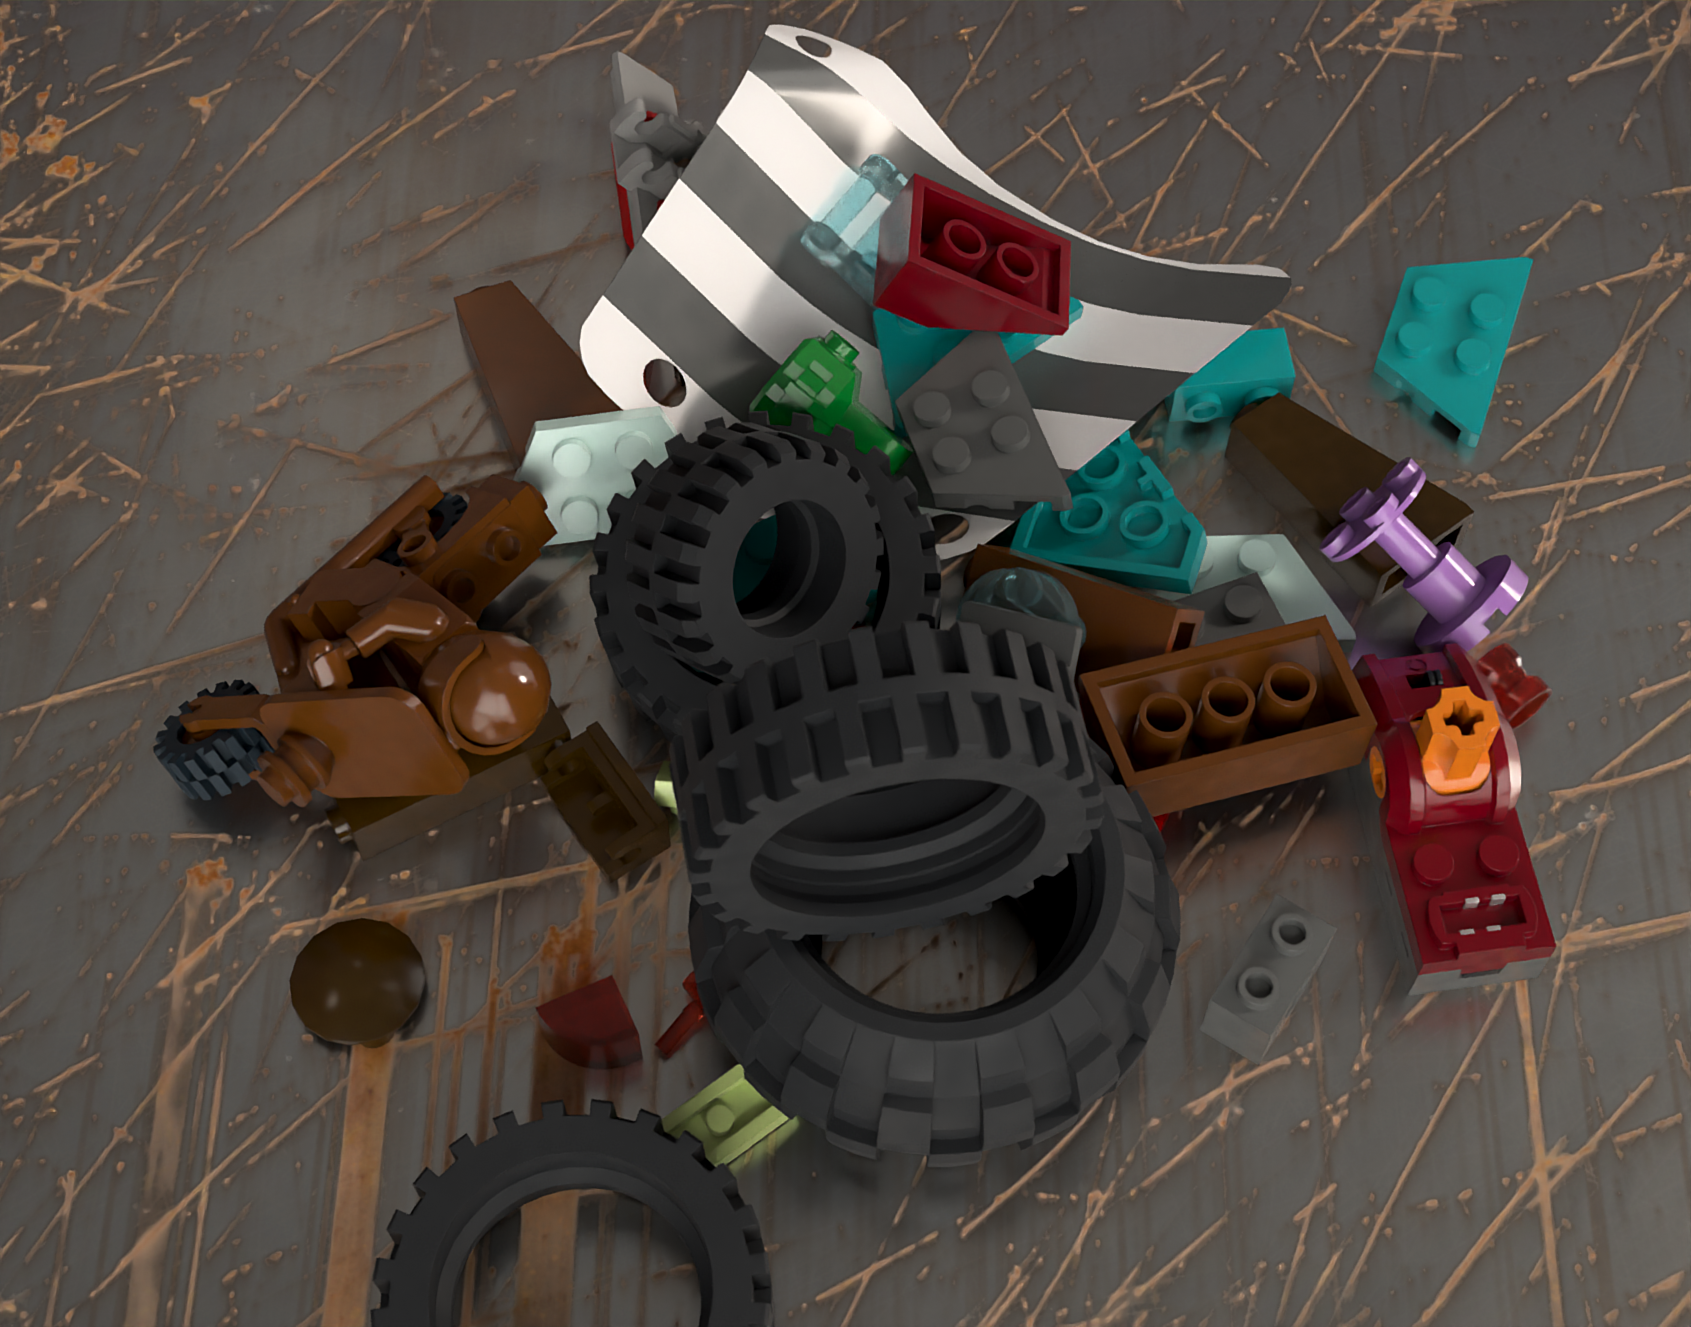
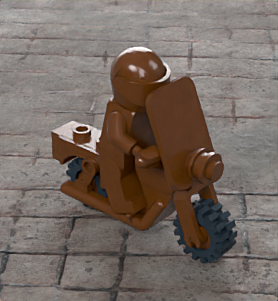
M492 474L478 488L471 486L465 491L470 498L467 504L463 497L458 494L452 496L450 492L443 493L432 478L423 475L267 616L264 623V635L281 693L274 695L260 694L250 682L245 684L243 680L236 679L230 686L226 681L217 683L212 693L205 688L197 693L198 698L190 703L186 700L178 707L182 712L179 716L170 715L163 724L167 729L158 731L155 737L158 743L153 746L156 758L189 798L195 800L199 796L203 800H211L216 791L221 796L232 793V785L239 782L243 787L252 780H257L265 792L283 807L287 806L291 801L298 806L305 807L313 799L311 792L314 789L335 798L452 795L459 793L469 780L470 773L465 762L457 752L460 748L479 755H495L511 750L534 733L548 711L552 682L543 656L532 645L510 633L479 630L475 624L479 620L482 610L542 555L539 549L558 533L545 513L548 505L542 494L526 481L517 482ZM408 687H409V689L411 690V692H412L413 694H411L410 692H408V691H406V690H403V689H401V688H408Z

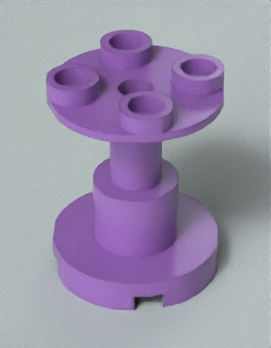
M1406 457L1388 472L1382 481L1383 485L1374 493L1367 487H1363L1347 500L1339 511V514L1346 521L1338 525L1324 538L1319 549L1334 563L1352 557L1375 541L1408 574L1403 582V588L1428 612L1418 626L1414 636V642L1424 654L1441 652L1444 645L1457 643L1467 652L1490 633L1483 624L1492 616L1497 608L1507 616L1515 607L1527 587L1529 577L1507 554L1494 556L1474 567L1450 542H1445L1436 547L1403 514V511L1421 490L1426 479V473L1411 457Z

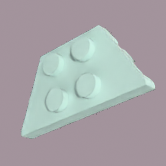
M660 406L536 421L534 423L525 447L526 455L521 467L517 469L513 480L530 483L542 494L547 502L548 509L545 513L558 533L544 546L593 540L596 538L597 532L609 534L612 524L606 509L615 493H619L629 499L636 490L631 472L643 459H646L656 468L668 458L664 443L675 437L677 433L676 428Z
M1284 534L1206 536L1208 544L1192 594L1257 572L1285 624L1326 615L1342 651H1353L1356 642L1354 629ZM1136 588L1171 601L1191 595Z

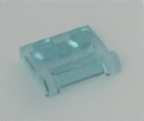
M872 154L858 169L860 177L821 222L814 221L800 236L803 247L812 256L825 260L874 310H877L879 307L873 305L880 218L909 180L885 157ZM877 192L883 193L891 201L890 204L856 244L850 248L839 236Z

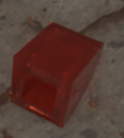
M612 975L535 1007L541 1032L547 1043L562 1058L575 1065L589 1069L606 1070L623 1067L643 1059L639 1033Z

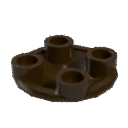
M366 918L337 922L314 935L298 954L289 980L292 1006L305 1027L326 1041L346 1045L361 1044L367 1048L382 1047L390 1042L395 1031L404 1025L419 1005L425 985V966L422 956L408 935L387 922Z

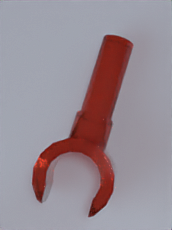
M694 970L682 983V987L692 1002L682 1009L681 1014L654 1044L666 1056L695 1022L697 1023L702 1016L706 1017L698 995Z

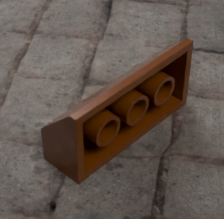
M1326 615L1080 674L1078 680L1084 723L1088 737L1103 749L1114 765L1112 779L1117 785H1123L1128 794L1137 790L1152 817L1358 765L1362 761L1377 726L1374 715Z

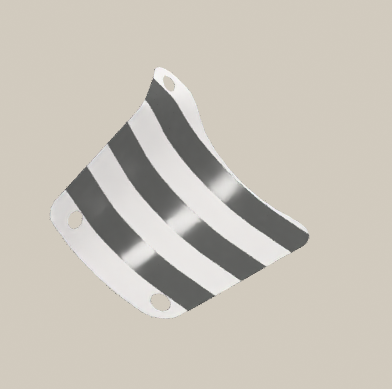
M769 25L735 94L582 325L579 343L582 362L588 375L622 410L660 406L676 428L677 435L681 433L686 442L693 443L697 441V437L706 431L704 423L706 421L723 416L726 428L737 422H749L748 412H750V404L804 339L818 337V335L825 338L833 330L846 339L860 353L853 361L862 372L859 402L894 431L888 390L885 389L881 370L880 351L877 349L872 326L873 312L879 308L873 305L880 218L912 175L916 173L1071 241L1070 296L1078 299L1084 306L1082 317L1069 325V329L1063 336L1054 335L1012 364L1062 476L1066 480L1277 307L1289 293L1292 282L1291 278L1279 268L1245 264H1195L1148 257L1097 241L1067 227L1000 187L959 152L924 109L910 88L882 60L855 47L812 31L786 25ZM806 36L822 41L831 47L832 53L829 57L825 58L811 55L798 45L795 37ZM651 360H666L676 366L682 374L686 383V396L679 406L672 408L662 406L654 401L647 392L643 383V372L645 366ZM906 435L902 439L911 447V444ZM914 452L893 476L897 481L904 476L909 478L917 490L918 508L921 514L929 513L930 518L941 514H956L968 521L969 529L962 538L951 543L935 544L936 553L940 555V560L970 552L977 548V544L987 543L1038 503L1016 501L1015 510L989 509L983 505H972L967 508L936 507ZM774 508L767 511L760 518L766 519L774 515Z

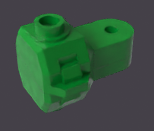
M833 330L825 338L818 335V337L804 339L750 404V412L768 411L770 425L791 426L793 412L811 415L814 431L830 436L834 426L839 424L854 431L855 449L866 455L876 445L890 457L891 475L894 476L913 454V450L897 433L859 402L862 372L853 361L860 353L846 339Z

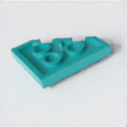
M1128 429L1065 480L1071 493L1073 509L1053 511L1051 502H1038L1021 516L1010 547L1011 549L1125 586L1192 595L1208 544L1204 527L1192 512L1188 513L1174 495L1173 487L1148 455L1144 456L1131 439Z

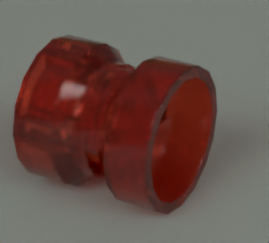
M1504 643L1486 653L1477 663L1485 674L1503 715L1513 731L1532 718L1546 704L1553 692L1539 675H1526V671L1522 667V657L1509 643Z

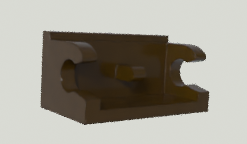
M598 721L587 726L586 731L560 745L543 759V762L550 771L540 778L541 786L609 883L614 882L671 847L668 818Z

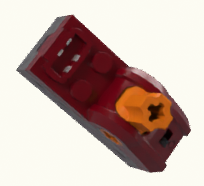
M1457 643L1444 645L1441 652L1379 660L1375 654L1362 655L1352 671L1374 715L1377 726L1361 763L1347 767L1407 995L1538 978L1557 945L1515 807L1521 790V766L1516 738L1509 722L1503 715L1485 674L1477 661Z

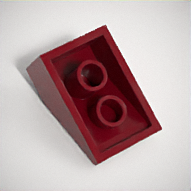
M914 173L880 218L873 305L928 328L1063 336L1069 329L1071 241Z

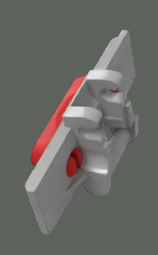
M616 51L611 55L613 68L610 73L616 115L609 121L612 137L611 149L623 236L627 245L633 249L685 170L675 165L674 162L678 163L683 158L691 161L710 131L696 120L689 124L678 116L673 85L626 54Z

